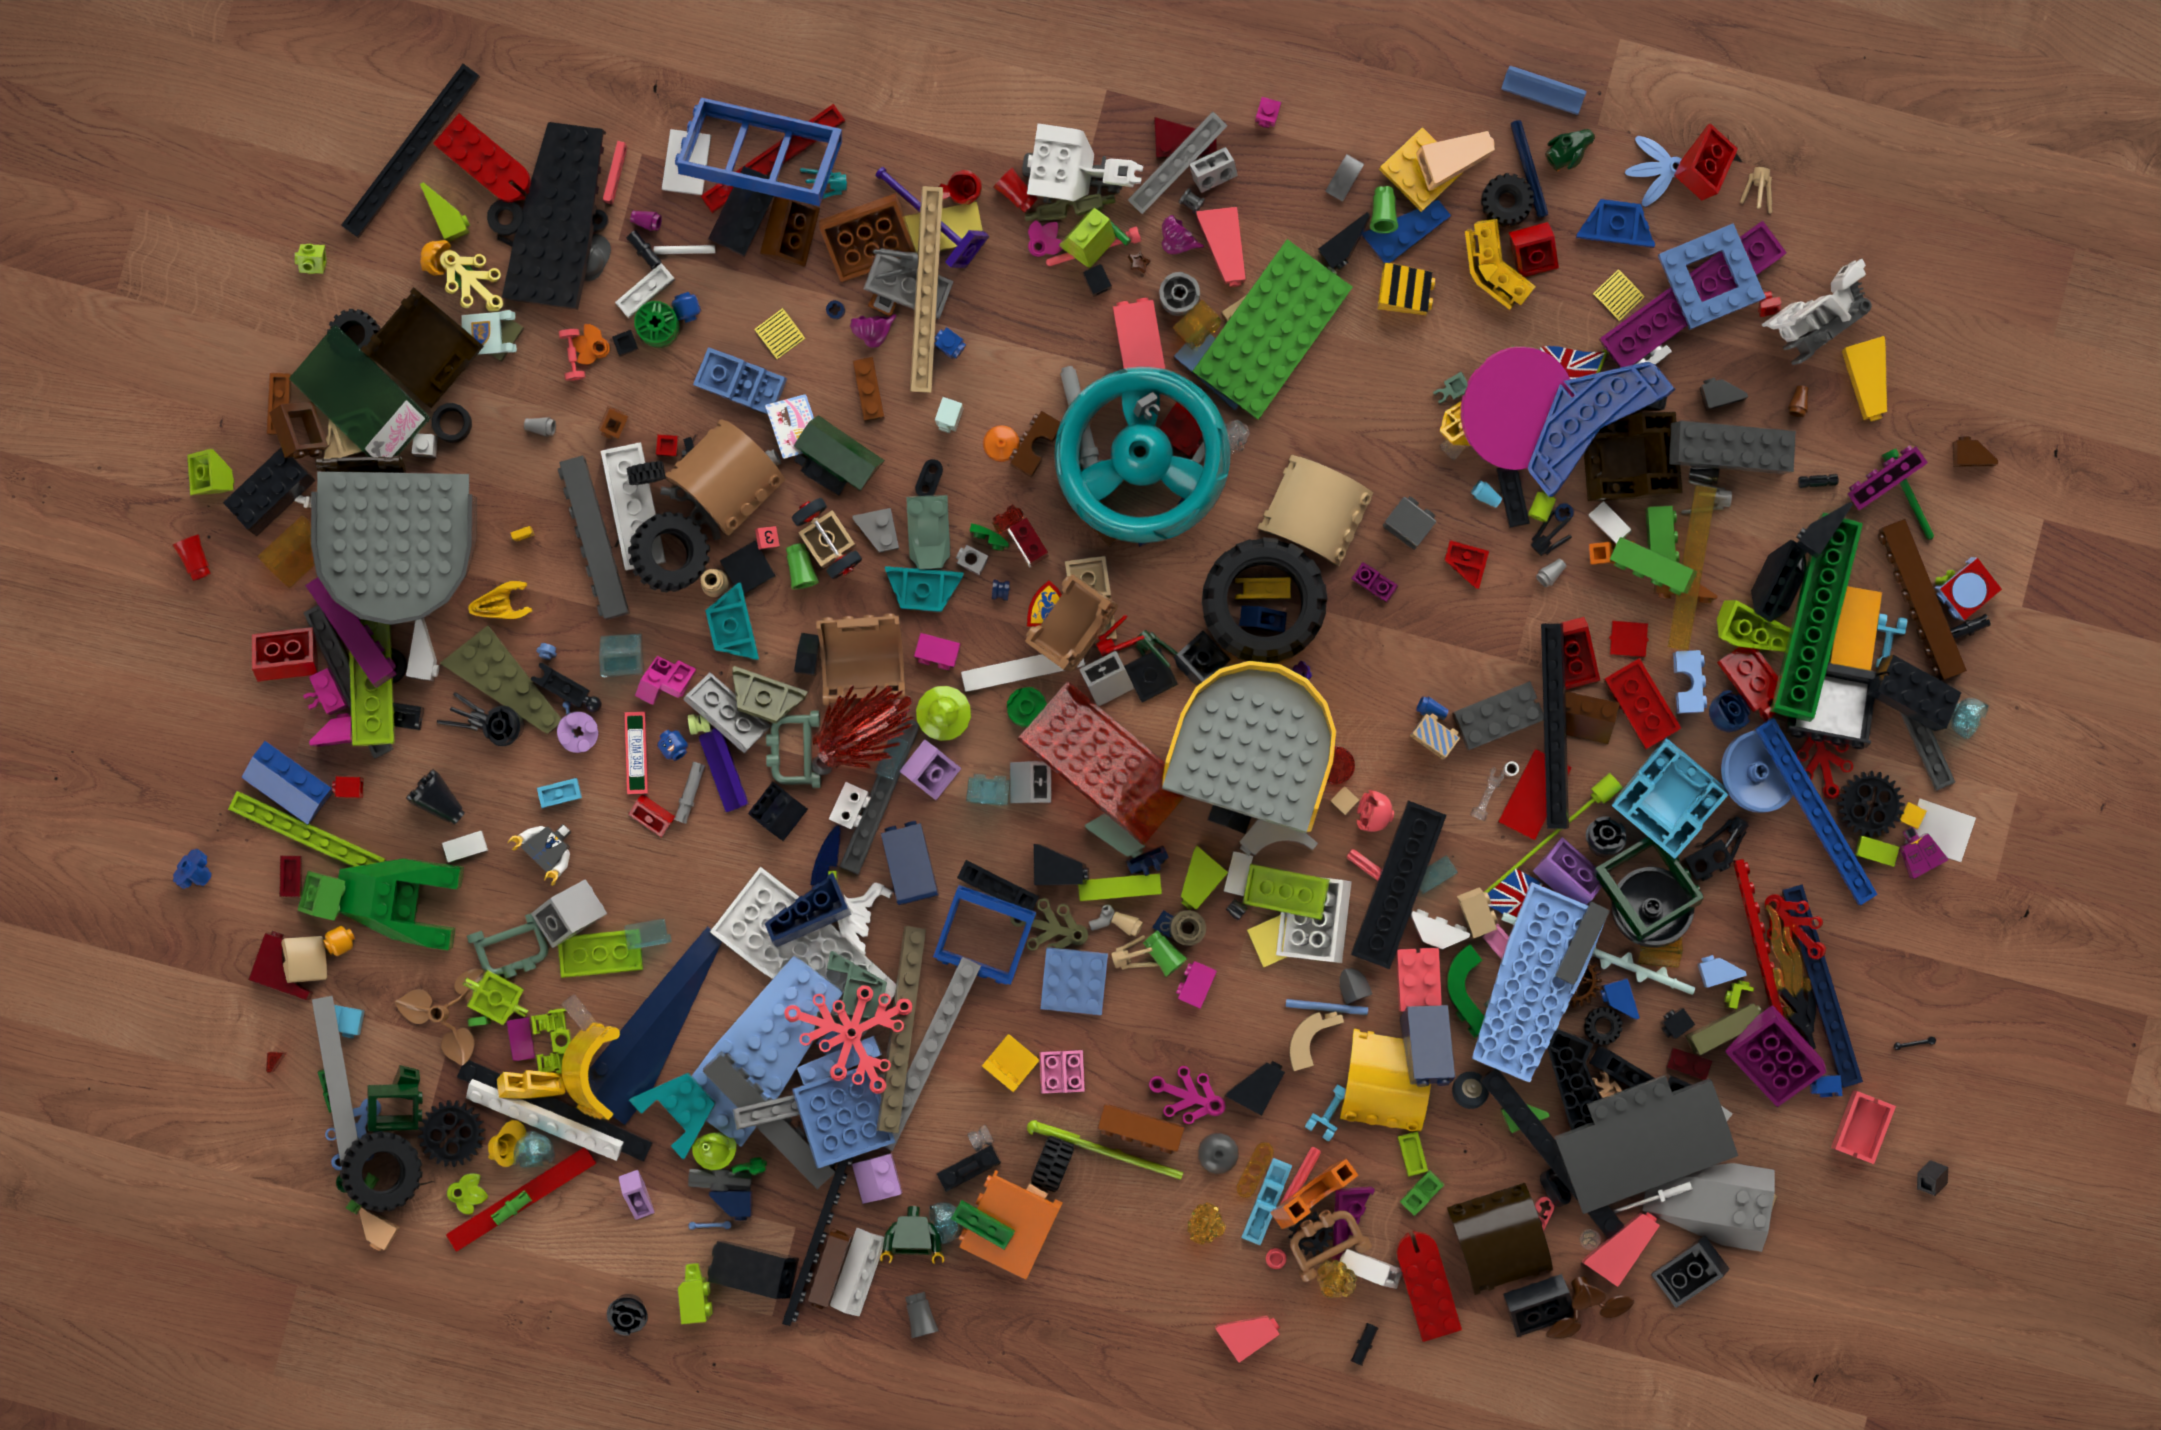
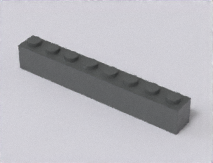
M582 455L559 462L560 468H558L560 479H564L566 487L563 488L565 497L571 501L572 506L569 507L572 519L575 518L577 526L574 528L577 538H581L583 546H580L583 558L587 557L589 565L586 566L588 577L593 578L594 585H591L594 597L598 596L600 604L597 605L600 617L603 616L605 620L630 614L586 458Z
M721 1051L703 1068V1073L738 1108L774 1100L771 1097L767 1098L763 1094L764 1090L758 1083L755 1082L753 1084L748 1079L750 1075L743 1068L739 1069L734 1064L736 1062L734 1058L728 1053L724 1054ZM791 1117L755 1125L816 1189L835 1173V1163L816 1168L806 1133L801 1127L798 1126L796 1128L791 1123L793 1121Z

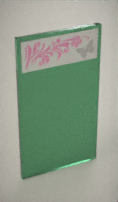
M337 325L332 326L331 330L289 378L368 457L399 456L431 419Z

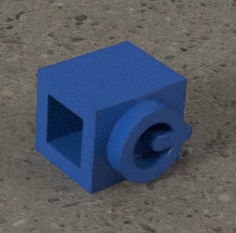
M947 327L944 331L941 329L934 338L936 340V348L951 359L953 357L957 359L966 347L964 340Z

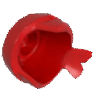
M967 170L955 172L947 185L941 183L938 186L943 188V199L950 197L955 203L961 205L973 203L979 198L982 191L980 178Z

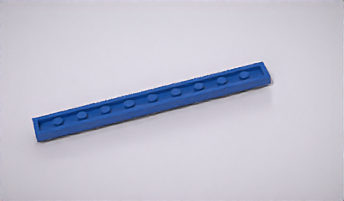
M1771 718L1755 728L1857 904L1862 905L1878 895L1776 720Z

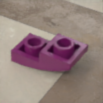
M1364 562L1361 563L1351 578L1354 582L1388 603L1398 588L1396 583L1384 577L1380 572Z

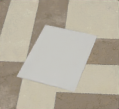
M1919 799L1917 806L1927 812L1918 830L1915 829L1918 836L1928 833L1947 858L1961 862L1976 818Z

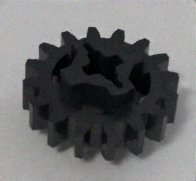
M1314 1211L1312 1215L1308 1214L1294 1227H1289L1288 1229L1293 1231V1234L1288 1235V1238L1293 1237L1302 1222L1310 1219L1319 1221L1320 1218L1317 1217V1211ZM1323 1227L1314 1234V1238H1302L1298 1244L1300 1250L1303 1249L1306 1256L1309 1251L1312 1252L1313 1256H1316V1250L1323 1253L1322 1247H1329L1327 1240L1333 1239V1237L1328 1235L1333 1229ZM1324 1230V1238L1320 1242L1319 1234ZM1306 1241L1311 1242L1314 1247H1307L1302 1245V1243Z

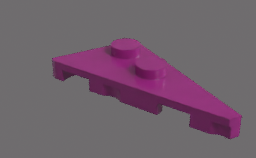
M1369 1186L1336 1190L1334 1212L1341 1210L1351 1213L1358 1225L1361 1215L1366 1210L1365 1204L1369 1195L1374 1194L1375 1188ZM1339 1219L1334 1223L1333 1247L1348 1240L1350 1235L1353 1236L1345 1219ZM1345 1251L1333 1256L1332 1259L1334 1261H1340V1258Z

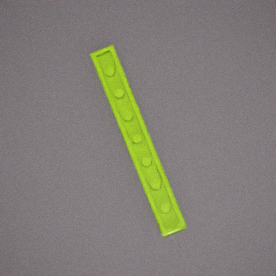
M236 791L228 808L230 811L352 867L384 862L386 860L311 824L307 825L300 819L239 791Z

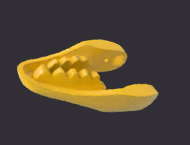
M509 581L474 600L468 606L469 613L480 617L517 619L531 613L532 608L529 607L514 611L509 599L511 590H523L527 587V583Z

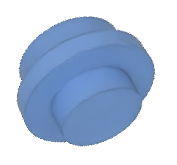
M541 643L540 647H537L536 650L539 653V657L546 660H551V658H555L557 655L555 652L556 647L546 643Z

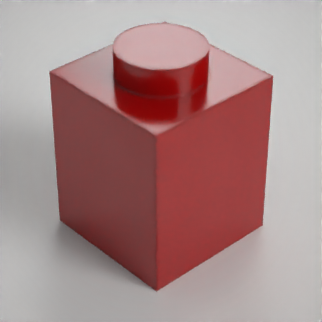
M336 776L335 781L332 782V793H335V797L363 798L364 778Z

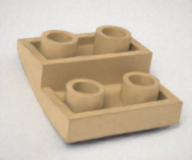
M322 936L285 938L282 940L281 943L286 960L283 963L287 983L327 979L326 953Z

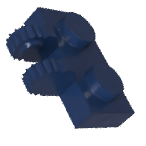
M1162 845L1127 860L1126 863L1131 874L1144 872V875L1147 876L1149 875V866L1154 865V868L1159 871L1161 870L1160 865L1169 856Z

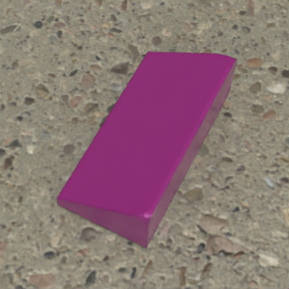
M529 1017L507 1021L513 1062L535 1058Z

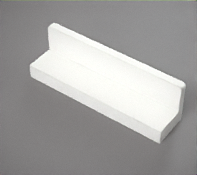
M856 1228L830 1303L831 1307L860 1317L883 1250V1236Z

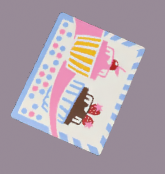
M804 394L765 405L782 457L785 459L803 454V452L794 447V444L808 422L814 419L807 396Z

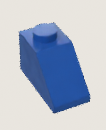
M1625 978L1602 985L1603 990L1600 991L1603 1002H1607L1608 1006L1632 1019L1640 1018L1628 979Z

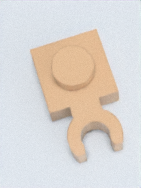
M1602 1070L1600 1074L1603 1078L1600 1082L1596 1078H1592L1593 1083L1601 1088L1597 1091L1601 1099L1622 1091L1616 1081L1613 1079L1609 1081L1608 1074Z

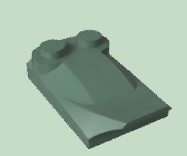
M948 495L906 497L910 559L916 564L918 569L942 568L946 560L951 556Z

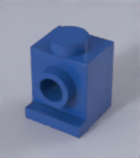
M1841 1075L1819 1077L1810 1084L1811 1094H1820V1097H1832V1093H1835V1096H1843Z

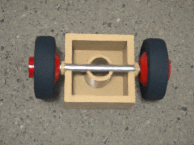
M818 498L799 507L800 510L791 518L797 527L807 522L812 523L798 533L821 568L823 569L834 562L827 569L829 576L832 579L841 575L846 576L854 570L853 567L859 564L862 558L857 551L844 555L855 548L856 545L833 510L820 519L817 518L827 508L824 500Z

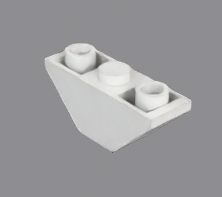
M1420 909L1410 913L1421 941L1431 946L1444 949L1470 936V933L1466 932V927L1458 924L1452 927L1447 925L1448 920L1436 917V919L1429 918V913Z

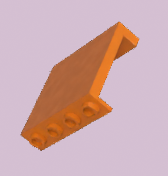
M995 1171L993 1176L988 1175L984 1183V1187L987 1189L984 1194H979L975 1204L979 1205L978 1210L1015 1230V1233L1005 1250L971 1230L964 1228L959 1237V1240L962 1241L959 1248L1021 1278L1027 1279L1063 1202L1055 1199L1054 1203L998 1177V1171Z

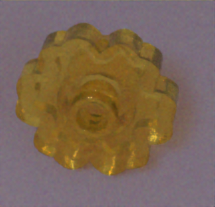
M1208 1202L1204 1203V1205L1199 1204L1192 1211V1218L1188 1221L1187 1231L1191 1234L1190 1239L1195 1243L1204 1245L1205 1242L1211 1243L1215 1237L1222 1236L1225 1231V1223L1221 1220L1222 1215L1218 1213L1219 1208L1214 1204Z
M1326 1260L1317 1269L1319 1275L1316 1279L1319 1282L1322 1294L1327 1298H1340L1342 1295L1349 1297L1357 1288L1355 1284L1357 1277L1354 1271L1347 1269L1346 1264L1333 1260L1331 1263Z

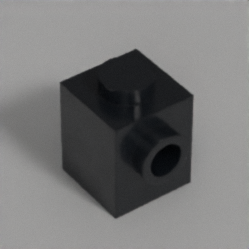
M1679 1008L1677 1011L1670 1010L1663 1016L1664 1020L1661 1021L1663 1025L1662 1031L1668 1038L1672 1037L1673 1039H1677L1695 1026V1023L1684 1008Z

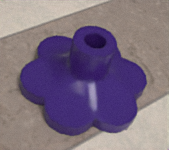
M1299 661L1298 665L1293 666L1292 671L1308 680L1312 677L1310 667L1304 661Z

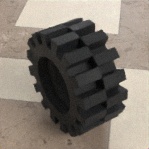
M662 461L646 462L626 468L629 485H643L666 479Z
M1600 1007L1588 1013L1589 1015L1585 1018L1584 1028L1585 1034L1590 1040L1597 1044L1607 1045L1615 1042L1620 1037L1623 1024L1620 1020L1621 1017L1614 1010ZM1600 1018H1606L1611 1023V1029L1606 1034L1598 1033L1595 1028V1024Z

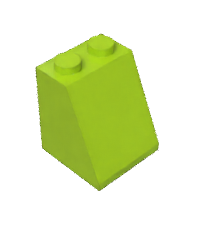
M1093 208L1061 241L1059 246L1090 269L1116 240L1110 219L1096 208Z

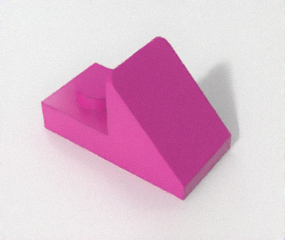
M678 660L662 683L660 690L677 698L682 697L696 669Z

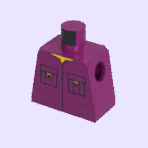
M1914 827L1902 832L1908 843L1900 846V851L1910 878L1915 879L1948 861L1947 856L1928 833L1918 836Z

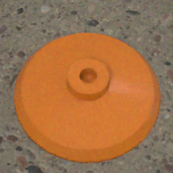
M1003 425L991 428L983 440L985 453L988 457L998 462L1010 460L1009 457L1015 448L1018 450L1020 446L1017 433L1012 428Z

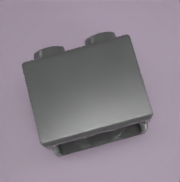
M1409 496L1408 499L1406 497L1402 498L1384 522L1383 527L1415 550L1434 526L1436 520L1434 519L1435 514L1428 509L1423 511L1418 507L1419 502Z

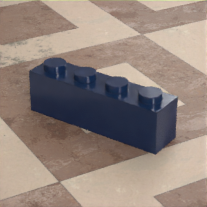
M832 872L820 884L817 883L812 887V890L804 896H800L795 900L796 902L788 908H784L767 921L765 926L772 943L777 948L850 916L852 913Z

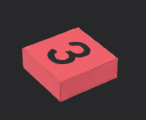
M776 526L755 529L758 549L780 546Z

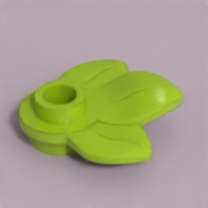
M466 1174L462 1176L459 1182L452 1183L447 1189L448 1199L456 1203L458 1210L463 1214H473L474 1205L483 1203L488 1199L487 1193L481 1187H478L481 1178L479 1174ZM456 1189L461 1190V1195L458 1197L454 1195Z

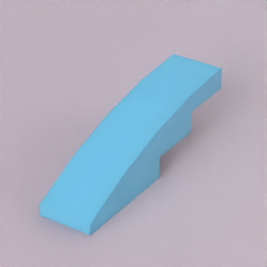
M1275 1158L1272 1159L1241 1238L1261 1245L1273 1217L1270 1212L1277 1206L1292 1165Z

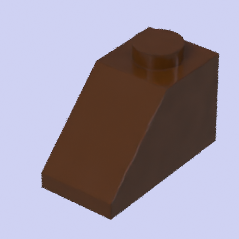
M1970 436L1959 437V440L1953 442V467L1996 466L1998 464V459L1978 440H1971Z

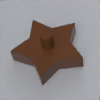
M1141 251L1137 255H1128V259L1132 263L1130 270L1138 269L1145 273L1146 265L1151 261L1144 258Z

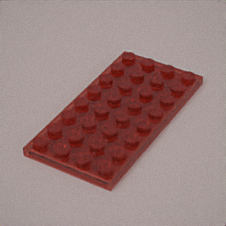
M1069 681L1017 739L1143 846L1185 797L1162 789L1165 762Z

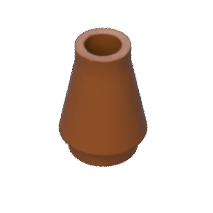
M1801 385L1796 387V391L1788 406L1790 415L1804 417L1805 413L1808 412V387Z

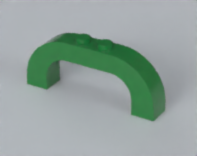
M1468 944L1452 959L1447 970L1446 988L1452 1004L1457 1009L1455 1012L1456 1016L1461 1022H1467L1470 1026L1467 1030L1475 1039L1479 1036L1484 1015L1468 996L1465 989V980L1469 971L1483 960L1474 948Z

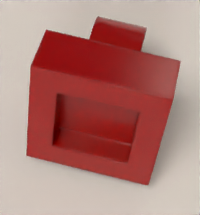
M1771 291L1764 292L1766 298L1759 301V316L1764 317L1780 312L1782 305L1780 297L1773 298Z

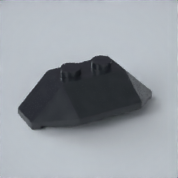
M1789 540L1768 555L1751 589L1754 612L1769 622H1772L1775 618L1780 617L1789 610L1804 578L1806 570L1805 555L1807 552L1796 546L1797 542L1794 540Z

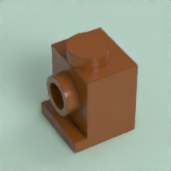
M607 406L598 427L602 431L601 435L609 439L613 437L619 439L629 416L622 411ZM615 420V425L609 426L608 422Z

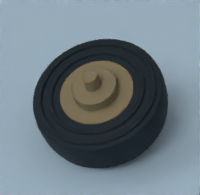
M1464 1072L1455 1079L1452 1086V1094L1460 1106L1467 1109H1475L1482 1106L1488 1099L1489 1091L1480 1081L1483 1076L1479 1073Z

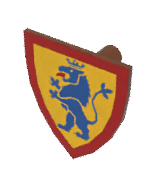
M1050 580L1044 583L1032 597L1028 607L1027 627L1041 626L1062 596L1059 589Z

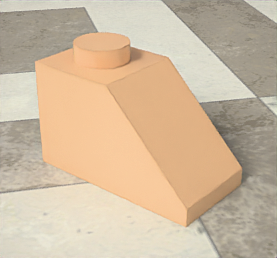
M362 1207L359 1212L366 1240L371 1242L370 1246L378 1251L388 1249L400 1227L374 1211Z

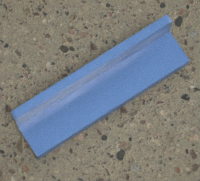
M1509 66L1501 90L1576 115L1579 114L1587 92L1513 66Z

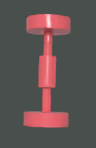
M579 329L559 331V338L568 339L569 344L567 352L572 372L564 374L566 381L585 378V371H576L575 362H577V357L572 343V338L580 336Z

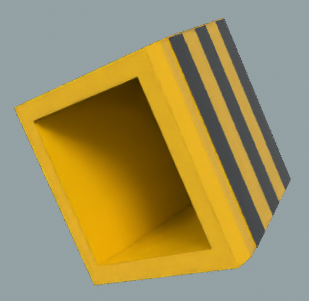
M1385 263L1382 269L1377 309L1426 315L1428 310L1432 309L1433 298H1429L1430 290H1434L1435 278H1432L1433 272Z

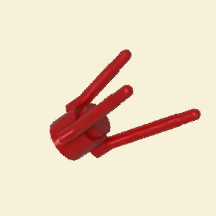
M1124 615L1107 632L1098 637L1100 642L1096 643L1102 657L1114 651L1132 646L1145 638L1142 635L1115 645L1111 638L1107 640V637L1127 619V615Z

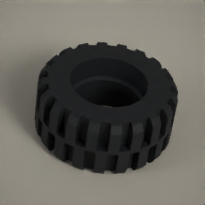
M664 512L647 519L635 530V534L630 539L631 546L628 547V554H631L629 563L635 568L633 570L635 576L639 575L642 578L640 580L641 583L644 585L649 584L652 590L660 589L661 592L665 593L669 591L676 592L693 584L706 570L705 565L709 563L710 557L707 556V553L710 551V545H706L707 535L706 533H701L700 529L702 527L699 524L695 525L693 523L694 519L689 516L685 518L682 513L678 512L675 514ZM671 534L683 543L686 549V562L680 569L675 571L665 570L655 562L651 547L657 536Z
M376 1131L372 1134L362 1135V1138L352 1142L350 1149L347 1148L344 1153L346 1154L344 1160H341L342 1171H340V1178H342L344 1190L347 1191V1195L352 1200L368 1210L383 1212L385 1210H395L398 1206L402 1207L408 1199L414 1197V1191L420 1187L419 1179L422 1178L423 1171L420 1168L422 1162L418 1158V1152L411 1146L410 1142L396 1134ZM378 1152L392 1154L400 1165V1175L397 1182L391 1188L384 1191H376L369 1188L362 1177L365 1161L371 1155Z

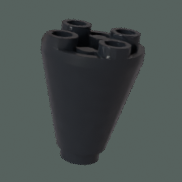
M434 769L427 775H424L417 783L418 787L415 790L413 789L406 797L412 805L448 823L452 822L454 825L465 814L462 806L443 778Z

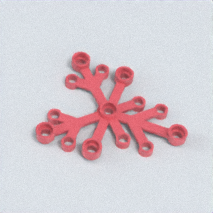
M863 985L857 990L858 1003L851 1021L845 1011L844 1002L836 1000L833 1003L832 1008L838 1014L843 1025L834 1022L825 1004V997L822 994H816L813 997V1003L818 1007L823 1019L801 1012L796 1005H790L785 1009V1018L789 1022L800 1020L820 1027L810 1033L801 1034L799 1040L803 1046L810 1045L813 1040L831 1031L840 1033L829 1040H822L819 1044L822 1052H829L832 1047L844 1042L838 1062L830 1070L832 1079L835 1081L845 1079L847 1075L845 1065L853 1044L860 1058L857 1071L852 1076L853 1083L861 1085L864 1082L866 1070L871 1080L870 1090L875 1094H881L885 1091L886 1082L883 1078L878 1077L874 1067L879 1068L882 1072H887L891 1067V1063L887 1059L880 1060L868 1056L860 1038L862 1032L876 1025L891 1028L896 1033L901 1032L904 1028L903 1022L901 1020H891L890 1018L898 1014L903 1016L910 1014L912 1011L910 1000L902 998L895 1007L885 1011L891 1002V998L888 994H881L878 998L879 1005L875 1017L861 1024L859 1023L865 1005L873 998V990L867 985ZM863 990L869 992L867 997H862L861 992ZM886 996L889 1001L883 1004L880 999ZM816 997H822L823 1002L821 1004H817L815 1002ZM841 1003L843 1008L836 1010L835 1004ZM902 1003H907L908 1009L902 1010L900 1008V1005ZM790 1010H796L797 1014L795 1017L789 1016ZM899 1022L902 1025L901 1029L896 1030L894 1024ZM850 1029L856 1031V1034L852 1037L848 1035ZM808 1036L810 1038V1041L808 1043H803L802 1037ZM822 1043H829V1048L827 1050L822 1049ZM882 1062L888 1063L889 1066L887 1069L881 1068L880 1065ZM837 1068H840L843 1071L842 1075L837 1076L835 1075L834 1071ZM856 1075H861L862 1081L856 1082L854 1080V1077ZM875 1082H881L882 1087L880 1089H876L874 1087Z

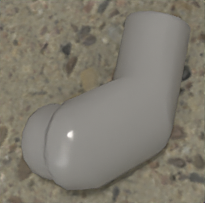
M1104 905L1099 918L1089 921L1092 931L1111 924L1114 916V909L1111 905Z

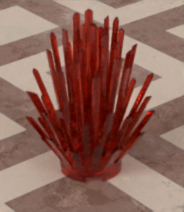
M852 685L844 698H841V695L838 697L833 710L828 705L821 729L813 735V745L817 744L820 751L817 754L818 757L830 768L833 766L838 768L841 765L869 769L871 767L868 763L852 761H882L883 759L892 758L887 752L873 753V751L899 746L900 742L877 747L873 746L902 736L905 733L901 731L913 726V724H908L885 733L914 718L910 716L902 720L911 711L910 709H906L898 714V712L913 703L910 696H906L903 699L896 698L902 694L903 690L896 694L890 693L893 687L891 688L889 685L866 703L875 694L876 685L843 717L857 697V694H854L847 705L843 707L854 689V685Z

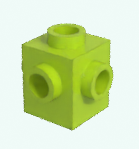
M300 244L299 251L295 252V264L298 265L299 273L324 274L327 263L325 245Z

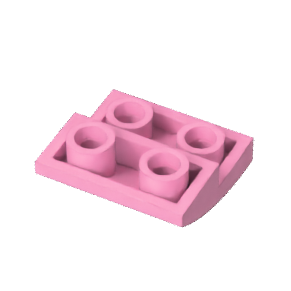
M1083 1050L1039 1052L1042 1094L1085 1092Z

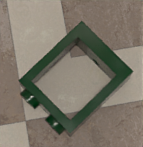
M418 1084L368 1085V1131L418 1130V1122H422V1109H419V1104L423 1103L422 1092H418ZM412 1097V1115L377 1116V1098Z

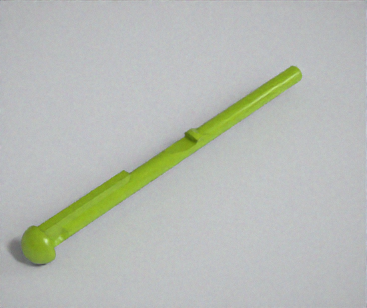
M1032 1120L1027 1124V1132L1030 1135H1033V1132L1048 1137L1052 1135L1075 1146L1180 1180L1182 1178V1171L1123 1153L1118 1149L1113 1150L1080 1139V1135L1037 1122V1120Z

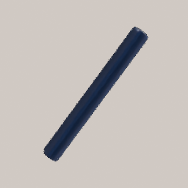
M1516 120L1511 122V129L1527 183L1530 184V190L1534 194L1533 204L1537 217L1543 218L1548 216L1547 206L1522 121Z

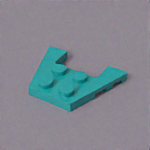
M689 1072L636 1095L629 1100L641 1114L658 1100L684 1128L686 1132L671 1145L682 1159L688 1155L689 1150L716 1104Z

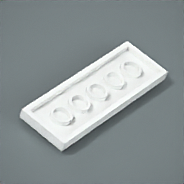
M641 442L601 451L626 571L635 569L629 563L631 554H628V547L631 546V537L643 522L656 515L650 483L629 485L626 468L645 463ZM661 535L654 539L651 547L652 556L657 564L666 563Z

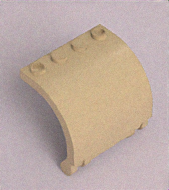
M1291 455L1289 458L1290 463L1283 471L1284 477L1269 510L1264 512L1263 522L1259 523L1257 529L1296 543L1320 555L1332 564L1340 566L1345 558L1350 542L1354 538L1356 529L1362 521L1367 505L1371 501L1373 492L1331 468Z

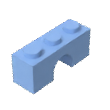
M1700 650L1676 651L1673 653L1674 673H1684L1691 680V687L1687 692L1675 693L1676 714L1702 713L1704 708H1707V698L1703 696L1706 678L1705 675H1702L1701 668L1705 665L1704 655H1701Z

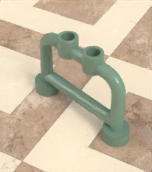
M819 710L811 711L810 715H786L778 723H772L771 734H766V746H771V755L766 756L767 767H771L772 776L778 783L784 785L812 784V788H821V775L812 772L811 727H820ZM803 723L804 776L785 777L780 774L779 727L782 724Z
M531 913L525 915L526 924L484 938L482 931L467 935L469 944H474L481 967L485 972L488 969L499 976L504 975L506 979L517 975L516 971L524 968L525 972L535 969V964L545 959L548 954V943ZM531 930L535 931L540 946V952L537 955L497 969L490 966L484 947Z

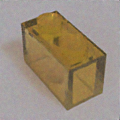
M1201 300L1173 329L1176 335L1193 350L1195 347L1201 346L1210 333L1216 332L1222 321L1219 315Z

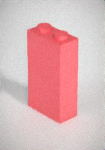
M1140 298L1136 300L1137 303L1129 304L1128 301L1116 303L1117 306L1113 307L1123 369L1138 366L1165 369L1153 300Z

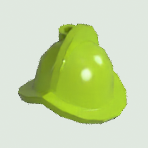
M720 1132L708 1133L698 1138L692 1145L693 1156L696 1162L703 1168L719 1170L729 1165L734 1159L736 1142L734 1138H729Z

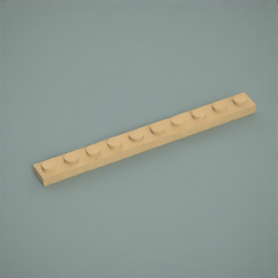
M922 186L910 380V391L931 393L943 200L942 187Z

